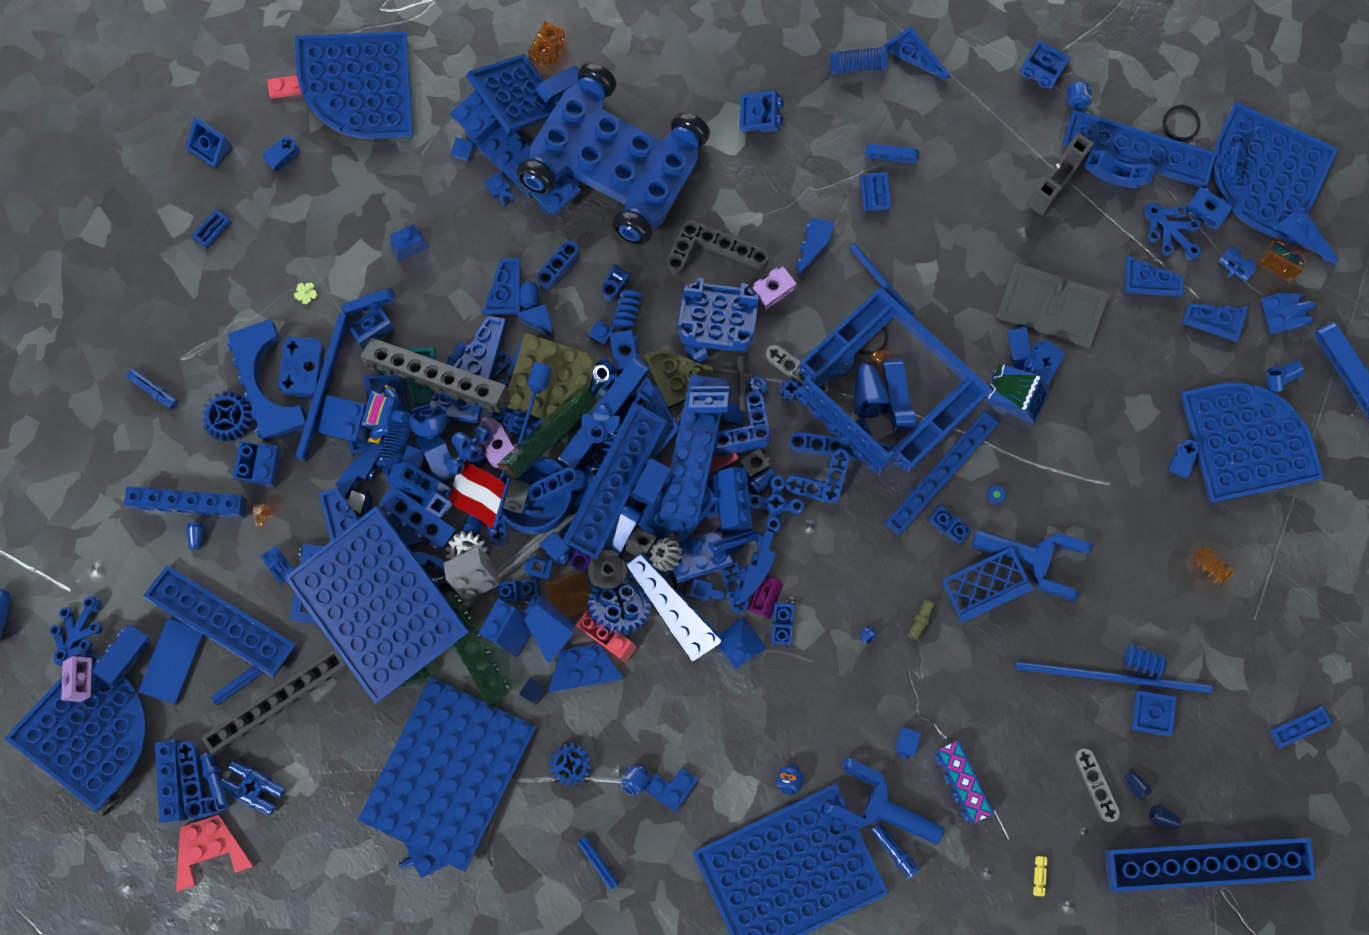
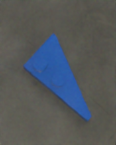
M911 26L883 45V47H886L887 53L939 78L947 80L950 76Z

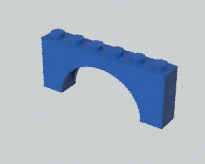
M268 319L227 334L229 338L227 341L230 351H233L235 356L232 358L236 369L239 368L241 374L238 375L239 381L246 389L244 393L245 399L252 407L250 410L253 421L256 420L258 425L255 428L258 437L262 438L265 442H269L304 429L307 417L300 405L295 407L276 405L264 396L259 385L258 368L261 358L269 347L281 341L275 323Z

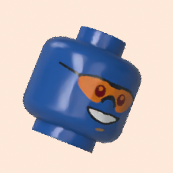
M792 764L780 768L776 780L779 791L788 795H794V793L799 792L804 774L799 771L798 766Z

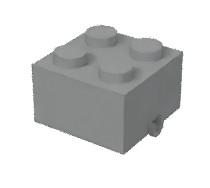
M478 547L443 563L447 582L465 602L499 586L495 566L491 563L489 555L485 556Z

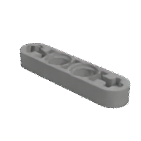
M777 345L770 346L766 351V359L794 381L799 380V384L803 386L804 381L799 377L801 374L799 369L800 361ZM771 351H772V352L778 351V356H779L781 359H782L783 355L786 356V357L782 360L781 364H779V362H780V359H779V358H777V357L771 358V353H770ZM786 361H792L795 364V368L787 370L784 364ZM827 381L824 383L823 392L825 394H827L829 390V384Z
M1080 749L1075 753V762L1098 813L1105 822H1115L1119 818V809L1094 754L1089 749ZM1082 752L1084 755H1089V758H1087L1088 765H1091L1092 763L1094 765V767L1087 768L1085 771L1083 767H1086L1087 765L1085 761H1080V757H1082ZM1091 770L1098 774V779L1095 782H1091L1087 777L1088 772ZM1098 789H1103L1106 792V798L1102 801L1096 797ZM1109 800L1111 804H1107L1109 810H1114L1112 819L1105 816V813H1107L1106 807L1100 806V804L1107 803Z

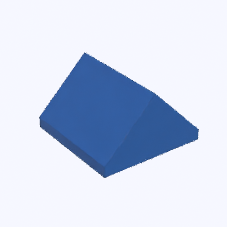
M196 116L194 117L185 148L211 166L216 167L231 149L232 145L226 136Z
M380 306L348 325V328L363 350L371 337L380 340L395 330Z

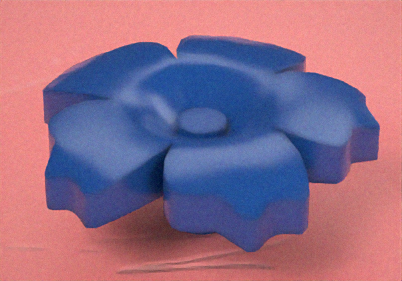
M753 375L752 378L746 381V385L751 386L750 389L752 391L756 390L761 393L768 391V381L761 376Z

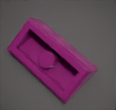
M766 576L755 591L748 611L770 619L774 611V604L778 601L784 584L778 579Z

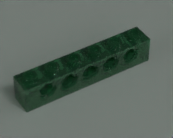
M450 591L443 596L451 607H455L458 610V616L470 631L456 642L454 646L487 705H490L508 695L510 686L505 678L501 679L498 674L501 670L496 661H491L489 657L491 652L486 644L482 645L479 639L482 636L479 634L478 628L472 627L470 623L472 617L468 610L463 611L460 605L463 601L459 594H454L453 591ZM470 641L477 644V650L474 653H470L467 650V644ZM480 658L487 662L484 670H479L476 667V662ZM488 676L496 678V685L494 687L486 685L485 681Z

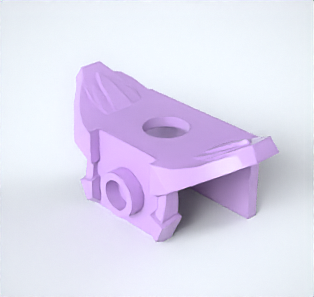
M485 416L480 420V425L489 428L492 436L489 441L481 442L480 444L486 450L484 453L492 467L508 469L511 467L517 443L513 444L511 440L514 438L512 433L507 432V429L501 423ZM502 440V447L500 449H494V441Z

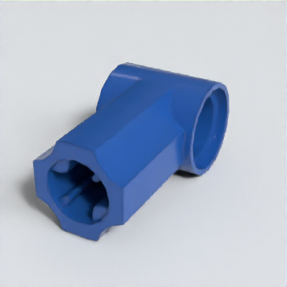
M1296 360L1283 367L1269 368L1266 371L1267 389L1271 392H1280L1284 390L1286 383L1304 375V368L1301 363Z

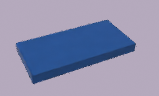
M167 618L138 692L177 705L204 635L186 624Z

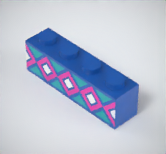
M959 740L936 750L935 761L939 767L942 766L945 772L943 774L947 785L951 784L953 788L952 796L955 802L960 803L963 809L960 813L964 821L973 824L993 815L994 813Z

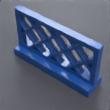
M1013 547L941 580L962 623L1033 590ZM1009 552L1013 558L1011 567L1000 563L1002 556ZM999 557L998 562L992 561ZM988 562L997 564L993 575L982 572L984 565ZM999 565L1010 569L1006 580L996 577ZM981 566L980 571L976 570L975 568ZM973 570L979 573L976 583L965 580L967 572ZM1012 570L1019 572L1023 581L1018 583L1010 582L1009 578ZM981 574L992 577L989 588L978 585ZM952 579L960 580L961 584L958 592L950 590L947 582ZM994 579L1005 582L1003 590L997 592L991 589ZM964 582L974 585L971 597L960 593ZM977 587L988 590L985 598L982 600L973 598ZM959 595L970 599L968 606L961 610L957 605ZM972 600L978 601L971 605Z

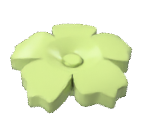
M303 283L297 284L296 290L298 292L294 293V298L302 301L303 304L310 303L311 299H316L317 297L316 290H313L315 285L312 283H306L305 286Z

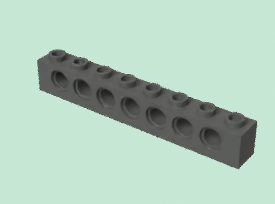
M372 337L361 355L365 363L364 365L369 369L375 370L376 368L388 376L395 375L402 381H412L422 388H425V386L429 387L438 394L445 393L452 399L465 400L469 405L481 406L488 412L495 411L500 413L510 394L504 384Z
M333 649L202 736L201 739L211 754L218 755L349 667L337 650Z

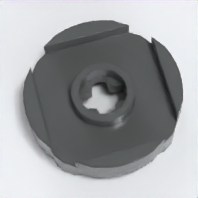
M602 550L597 560L594 558L590 559L588 574L593 585L603 589H613L624 581L627 575V566L624 560L618 557L619 554L612 550ZM607 565L611 572L606 573L603 568Z

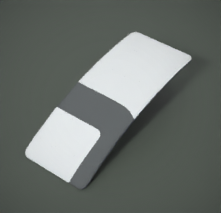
M351 491L348 503L359 518L365 495Z

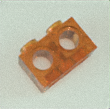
M544 21L528 50L529 60L549 69L551 63L554 64L556 62L559 49L563 48L566 43L564 30ZM551 36H556V37H557V38L554 39V40H549V39H548V38L551 37ZM543 51L548 52L547 55H540V53Z

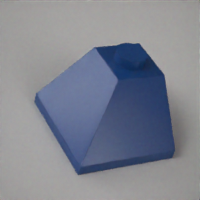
M745 617L720 633L724 641L717 645L735 671L767 649Z

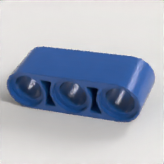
M572 66L544 80L536 87L535 91L547 105L560 100L565 90L579 82L577 76L578 67Z
M574 241L564 242L539 271L537 279L542 289H552L579 258L578 245ZM570 248L575 249L573 254H567L566 251ZM558 262L563 263L561 268H555L554 265ZM545 276L551 277V280L547 283L542 282V278Z
M564 468L532 484L529 487L528 496L534 501L548 503L581 487L585 482V475L580 470Z
M625 504L602 550H612L619 554L618 557L620 558L626 548L628 538L637 527L636 523L642 513Z

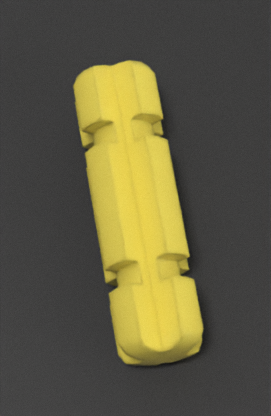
M1036 856L1035 864L1037 865L1034 872V884H1036V887H1033V895L1045 896L1046 888H1044V885H1046L1047 869H1045L1048 861L1047 857Z

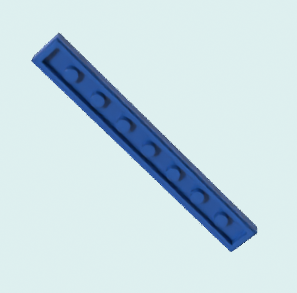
M339 313L296 452L295 457L299 461L306 462L311 449L323 398L328 393L349 324V319L345 314Z
M984 411L889 517L885 524L900 536L995 429L999 422Z

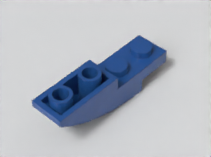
M381 444L357 458L335 483V486L341 490L347 501L351 491L357 492L361 479L368 483L370 479L372 480L377 473V460L383 447Z
M766 530L761 535H758L756 540V546L758 547L756 553L754 552L752 555L751 564L742 568L739 573L738 579H740V584L734 591L733 597L736 598L734 604L739 605L751 596L767 576L776 553L769 551L773 532Z

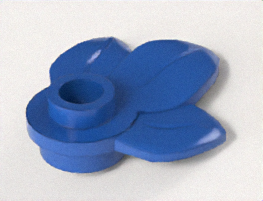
M601 405L596 409L593 416L583 414L581 423L583 428L588 431L591 441L602 443L609 434L614 433L618 429L620 417H610L607 408ZM601 431V436L596 437V432Z

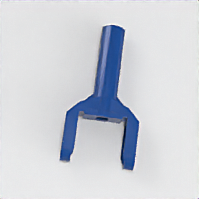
M977 529L972 541L973 548L992 554H997L1013 547L1019 562L1028 566L1039 590L1073 601H1077L1079 593L1073 588L1043 579L1047 573L1054 545L1078 553H1091L1093 548L1091 543L1060 533L1034 546H1030ZM1010 552L1002 556L1013 560Z
M844 758L841 767L846 773L875 786V788L870 793L861 817L842 807L826 804L822 813L825 816L855 831L884 820L934 845L940 842L944 834L943 826L891 802L882 773L853 759Z

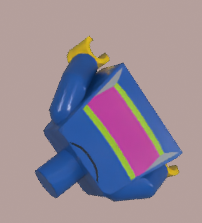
M385 385L386 388L382 394L371 391L361 422L362 426L371 429L368 442L378 444L381 436L388 434L390 431H396L400 422L406 423L409 416L404 411V404L399 402L400 398L396 394V390L388 385Z

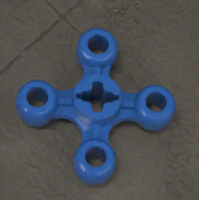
M484 425L477 426L474 430L475 437L472 440L462 432L454 434L452 444L460 455L457 458H451L447 462L446 467L454 475L461 474L465 468L464 462L466 460H469L472 465L478 468L486 463V456L482 453V448L479 447V444L490 440L492 432Z
M775 476L771 479L772 494L770 497L762 498L757 494L749 496L750 509L765 508L769 511L770 517L766 522V529L773 533L778 532L781 528L779 520L781 512L790 511L798 515L804 510V503L801 499L787 501L782 497V490L786 484L782 476ZM779 481L781 485L776 486L774 483ZM755 499L758 503L754 505L751 501ZM774 500L778 501L779 505L777 508H774ZM798 504L800 509H795L793 505ZM774 522L777 524V527L772 528L770 524Z

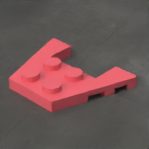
M221 815L180 827L177 891L196 886L191 865L230 853L235 873L254 867L252 861L249 860L244 849L239 845Z

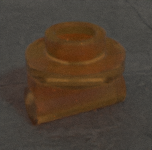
M256 504L253 507L256 526H261L264 518L268 519L271 516L269 507L264 504Z

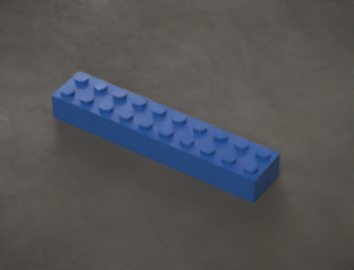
M1311 838L1104 850L1108 891L1111 892L1316 879Z

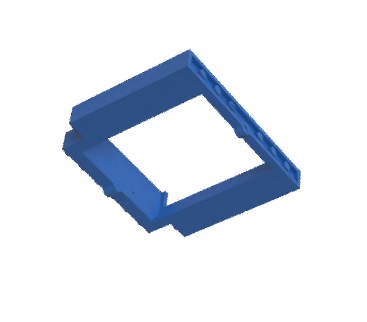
M880 287L800 362L799 369L805 378L803 386L797 392V400L802 406H807L816 419H821L825 423V427L831 433L834 432L843 445H848L858 459H863L873 473L877 472L880 475L895 460H897V464L901 469L907 470L910 473L990 395L992 389ZM895 318L929 352L933 353L955 373L962 382L887 453L830 399L820 387L884 326Z

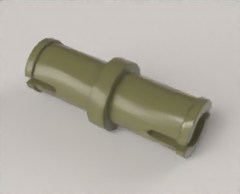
M924 600L918 615L914 617L915 622L908 633L909 637L920 640L925 626L929 624V618L936 606L935 604Z

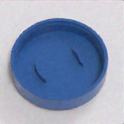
M527 456L516 461L511 479L528 483L531 486L564 468L556 461L544 456ZM511 467L505 469L499 477V480L505 484ZM574 490L548 503L534 501L527 494L522 513L502 508L501 516L512 528L525 534L549 532L558 527L569 515L574 502Z

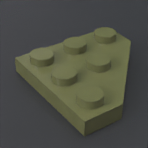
M663 349L644 356L668 408L685 401L691 375L717 378L712 367L705 364L702 365L680 355L677 356Z

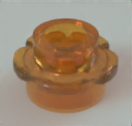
M880 349L876 350L871 355V363L874 362L876 366L888 356L884 352L885 349L882 351Z

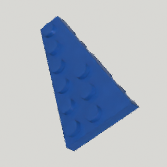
M487 316L476 332V337L470 345H467L465 353L461 359L457 360L453 367L491 380L507 324L506 319ZM435 392L429 404L431 408H437L436 404L442 405L446 408L448 419L479 424L483 409L481 406H471L465 400H455L449 397L448 394H438Z

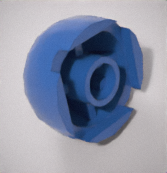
M436 404L437 408L423 405L410 411L411 415L408 414L411 429L416 435L426 437V439L436 438L446 428L448 422L446 408Z

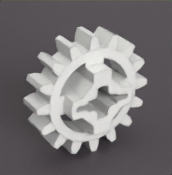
M462 531L460 536L456 533L454 539L449 540L448 543L450 545L445 549L449 551L446 558L453 559L464 551L467 552L476 547L484 553L488 550V547L483 546L485 540L480 541L479 534L474 537L472 531L468 535H466L465 531ZM456 545H457L456 548H457V550H458V553H457V554H455V546H456Z

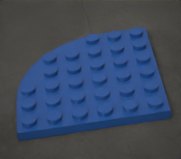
M406 31L295 36L296 67L300 90L309 108L323 123L337 132L355 138H413Z
M1235 102L1215 144L1214 180L1221 198L1227 200L1229 205L1233 206L1231 209L1232 213L1242 222L1261 233L1293 246L1296 241L1290 240L1288 235L1281 231H1275L1273 227L1299 207L1303 206L1309 214L1338 148ZM1240 141L1246 150L1244 163H1237V165L1243 167L1241 179L1238 183L1231 182L1230 178L1221 181L1226 149L1229 145Z
M1224 383L1180 393L1192 440L1199 447L1197 458L1210 504L1324 479L1315 445L1306 423L1294 411V407L1279 395L1265 388L1244 383Z
M92 650L85 652L81 656L92 658V666L98 659H102ZM91 672L90 698L81 702L61 700V677L4 739L97 813L126 781L137 765L144 747L146 721L141 701L133 686L125 677L112 689L95 678Z

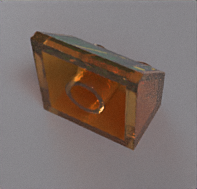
M1273 239L1266 247L1257 264L1284 280L1291 282L1304 269L1306 258L1300 252L1287 248L1283 242Z

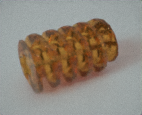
M1204 546L1201 547L1189 561L1197 560L1195 567L1197 568L1202 565L1201 572L1209 571L1207 578L1214 576L1213 584L1220 582V586H1222L1233 575L1235 569L1230 568L1227 570L1229 564L1227 562L1221 564L1223 561L1222 557L1215 559L1217 552L1210 553V546L1206 548Z

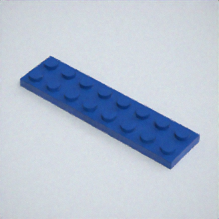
M1074 109L1062 146L1068 147L1079 132L1094 143L1090 151L1105 150L1113 158L1127 164H1153L1156 167L1154 174L1206 188L1217 154L1210 150Z
M698 375L690 376L672 457L671 470L669 472L671 478L666 485L660 519L699 525L723 412L689 413L691 386H728L729 381L727 379Z
M633 402L562 542L597 560L667 422L666 420Z
M167 565L143 595L147 601L272 678L277 675L297 647L292 641Z

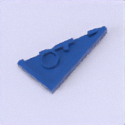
M1303 206L1296 209L1273 227L1275 231L1283 232L1288 235L1290 240L1296 241L1310 252L1318 253L1322 256L1323 260L1329 261L1332 264L1339 261Z

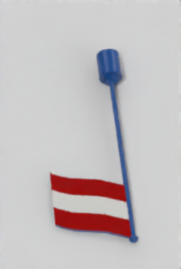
M533 363L527 383L533 394L506 484L493 474L465 461V468L461 474L456 475L449 497L451 503L458 509L480 519L491 528L490 531L493 534L498 532L496 530L536 394L546 391L552 368L545 364Z

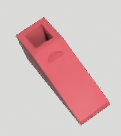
M586 610L577 622L576 627L626 663L637 647L623 635H617L616 630L612 634L609 633V628L602 631L603 625L596 626L597 620H591L592 614H588V610Z

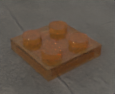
M582 571L545 584L551 604L567 617H572L589 610V607H587L589 591Z

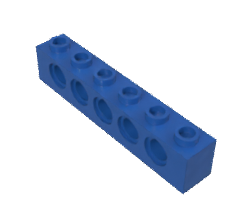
M126 487L124 506L131 510L245 518L247 499L242 495Z

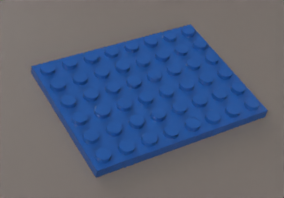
M378 506L371 509L284 577L375 704L383 700L470 632Z
M430 677L358 821L466 872L536 730V726Z
M837 784L827 787L692 852L730 935H806L889 894L859 830L855 831L828 818L822 813L826 804L837 805L849 811Z

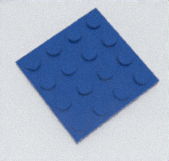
M526 54L468 71L466 75L507 134L546 121L558 103L556 101L547 105L535 91L536 87L544 79Z

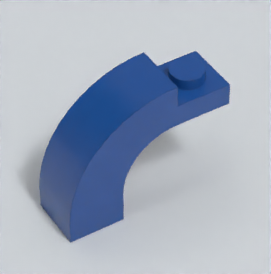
M1105 150L1090 151L1084 167L1091 174L1104 181L1127 188H1140V185L1150 184L1156 170L1153 164L1134 165L1121 162L1113 158Z

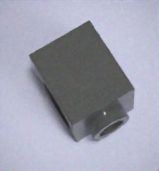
M757 449L741 459L739 464L742 468H746L747 477L751 478L769 468L770 464L768 462H770V458L765 451L762 453L760 449ZM758 459L761 461V466L753 467L751 461Z
M511 479L503 508L522 513L530 484Z
M636 527L627 540L625 551L636 557L643 553L647 557L652 556L653 554L650 551H653V544H656L657 537Z

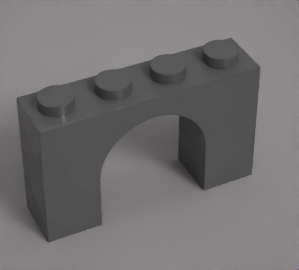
M1078 132L1048 177L1045 176L1027 206L1043 216L1084 161L1094 143Z

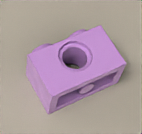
M784 267L773 269L764 280L761 278L753 284L752 291L758 294V301L765 310L796 289V282ZM770 284H776L778 286V289L771 290L768 286Z
M72 656L63 661L61 700L81 702L91 697L92 658Z

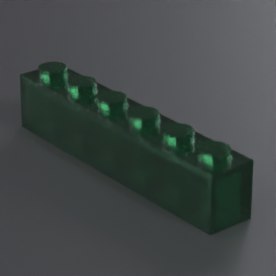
M586 387L576 389L497 465L509 479L519 478L598 401Z

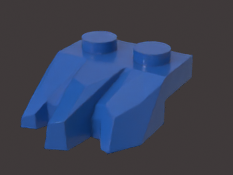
M1296 291L1281 292L1261 298L1271 335L1288 330L1293 331L1311 324L1314 320L1312 317L1306 316V314L1316 308V305L1312 301L1302 303L1305 294Z

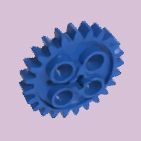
M627 577L625 581H622L618 587L613 589H603L598 586L592 588L587 607H589L588 614H592L591 620H597L596 626L603 625L602 631L609 628L610 634L616 630L617 635H620L621 631L628 635L629 629L635 633L636 627L641 629L642 624H646L651 604H649L650 599L646 597L645 591H641L642 587L640 585L635 586V580L632 583H628L629 579Z

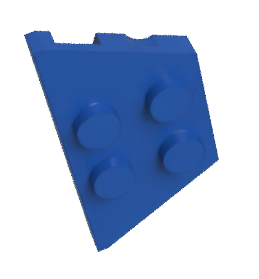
M599 644L561 650L550 683L549 693L623 680L624 678Z

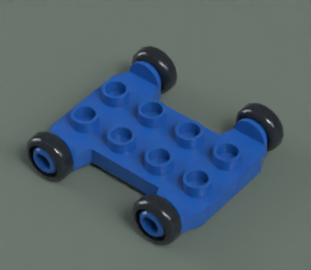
M589 62L582 65L577 73L579 82L565 90L531 144L529 160L521 162L516 171L517 178L530 191L546 195L553 191L557 184L556 180L565 173L623 203L625 210L618 212L612 221L614 231L628 243L639 246L645 245L652 237V230L660 226L665 220L693 172L698 160V147L703 146L708 141L710 129L697 115L681 112L676 114L671 122L672 132L663 140H659L602 109L604 99L611 96L616 89V79L604 66Z

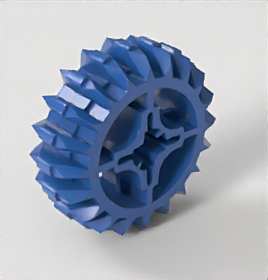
M223 391L222 396L215 393L216 399L213 400L210 397L209 401L211 403L209 405L204 404L207 410L201 411L205 415V417L201 418V421L205 423L203 428L207 430L209 436L213 435L215 440L220 438V441L224 442L227 438L229 442H232L233 437L239 440V434L241 433L245 436L246 433L243 430L245 428L250 430L251 428L247 425L253 422V419L249 418L251 416V405L246 404V399L242 398V395L239 393L235 395L233 391H230L229 394ZM226 403H234L233 406L231 405L228 408L222 407ZM217 410L218 417L215 419L214 423V414ZM241 410V418L240 421L237 423L236 417L239 414V411ZM223 411L230 416L229 418L232 422L225 418V415L222 413ZM227 425L233 426V428L229 430H219L221 427L224 428Z

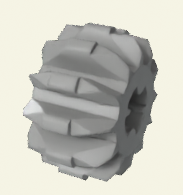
M670 538L658 539V544H653L654 549L650 551L653 554L650 558L653 566L662 571L674 570L675 565H679V559L683 558L680 555L683 551L679 547L680 544Z

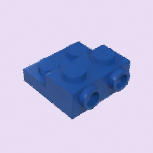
M1038 40L1019 71L1025 78H1032L1039 82L1041 87L1052 89L1071 57Z
M776 90L741 95L740 130L742 132L760 130L762 133L779 131L780 125H783V116L780 114V108H783L784 101Z

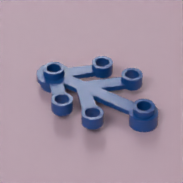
M1156 202L1147 204L1144 208V215L1150 220L1148 240L1152 243L1159 240L1160 232L1157 231V222H1159L1163 226L1161 253L1169 256L1173 252L1174 247L1171 244L1172 235L1185 248V257L1189 260H1196L1201 254L1200 246L1190 243L1177 229L1195 232L1199 229L1200 222L1197 219H1192L1190 222L1168 221L1164 217L1176 216L1179 219L1183 218L1187 213V209L1184 206H1178L1174 209L1162 208ZM1151 209H1156L1157 213H1152ZM1178 210H1182L1183 215H1180ZM1191 223H1195L1197 228H1193ZM1151 234H1155L1157 238L1153 239ZM1164 247H1168L1170 252H1166ZM1191 248L1196 249L1197 253H1193Z
M89 596L84 600V610L75 626L72 618V609L63 607L60 610L59 616L64 619L68 639L64 643V629L62 626L53 625L50 628V634L55 636L57 646L53 657L55 664L63 666V661L83 652H90L93 649L91 641L82 639L94 634H100L103 629L102 625L92 622L87 629H82L90 614L100 610L102 603L99 598ZM82 640L79 646L73 648L75 642Z

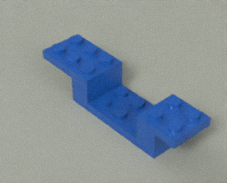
M476 90L450 113V116L464 129L466 137L471 142H474V145L529 199L534 197L553 216L557 215L581 192V189L565 174L556 180L555 188L550 194L546 195L534 193L521 184L517 178L516 171L522 161L529 160L530 146L515 131L507 134Z

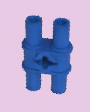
M233 760L229 770L242 777L243 781L238 785L224 777L221 780L223 790L233 795L235 801L238 800L249 806L250 809L256 808L271 816L276 806L261 798L262 793L266 790L281 798L286 788L274 782L270 775H265L256 770L254 766L248 767L237 760ZM250 784L254 785L255 791H251L249 788Z

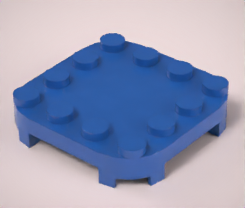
M697 278L696 282L688 286L685 285L678 319V335L681 343L728 351H747L754 338L758 294H755L748 288L749 285L744 283L739 288L704 283V278Z

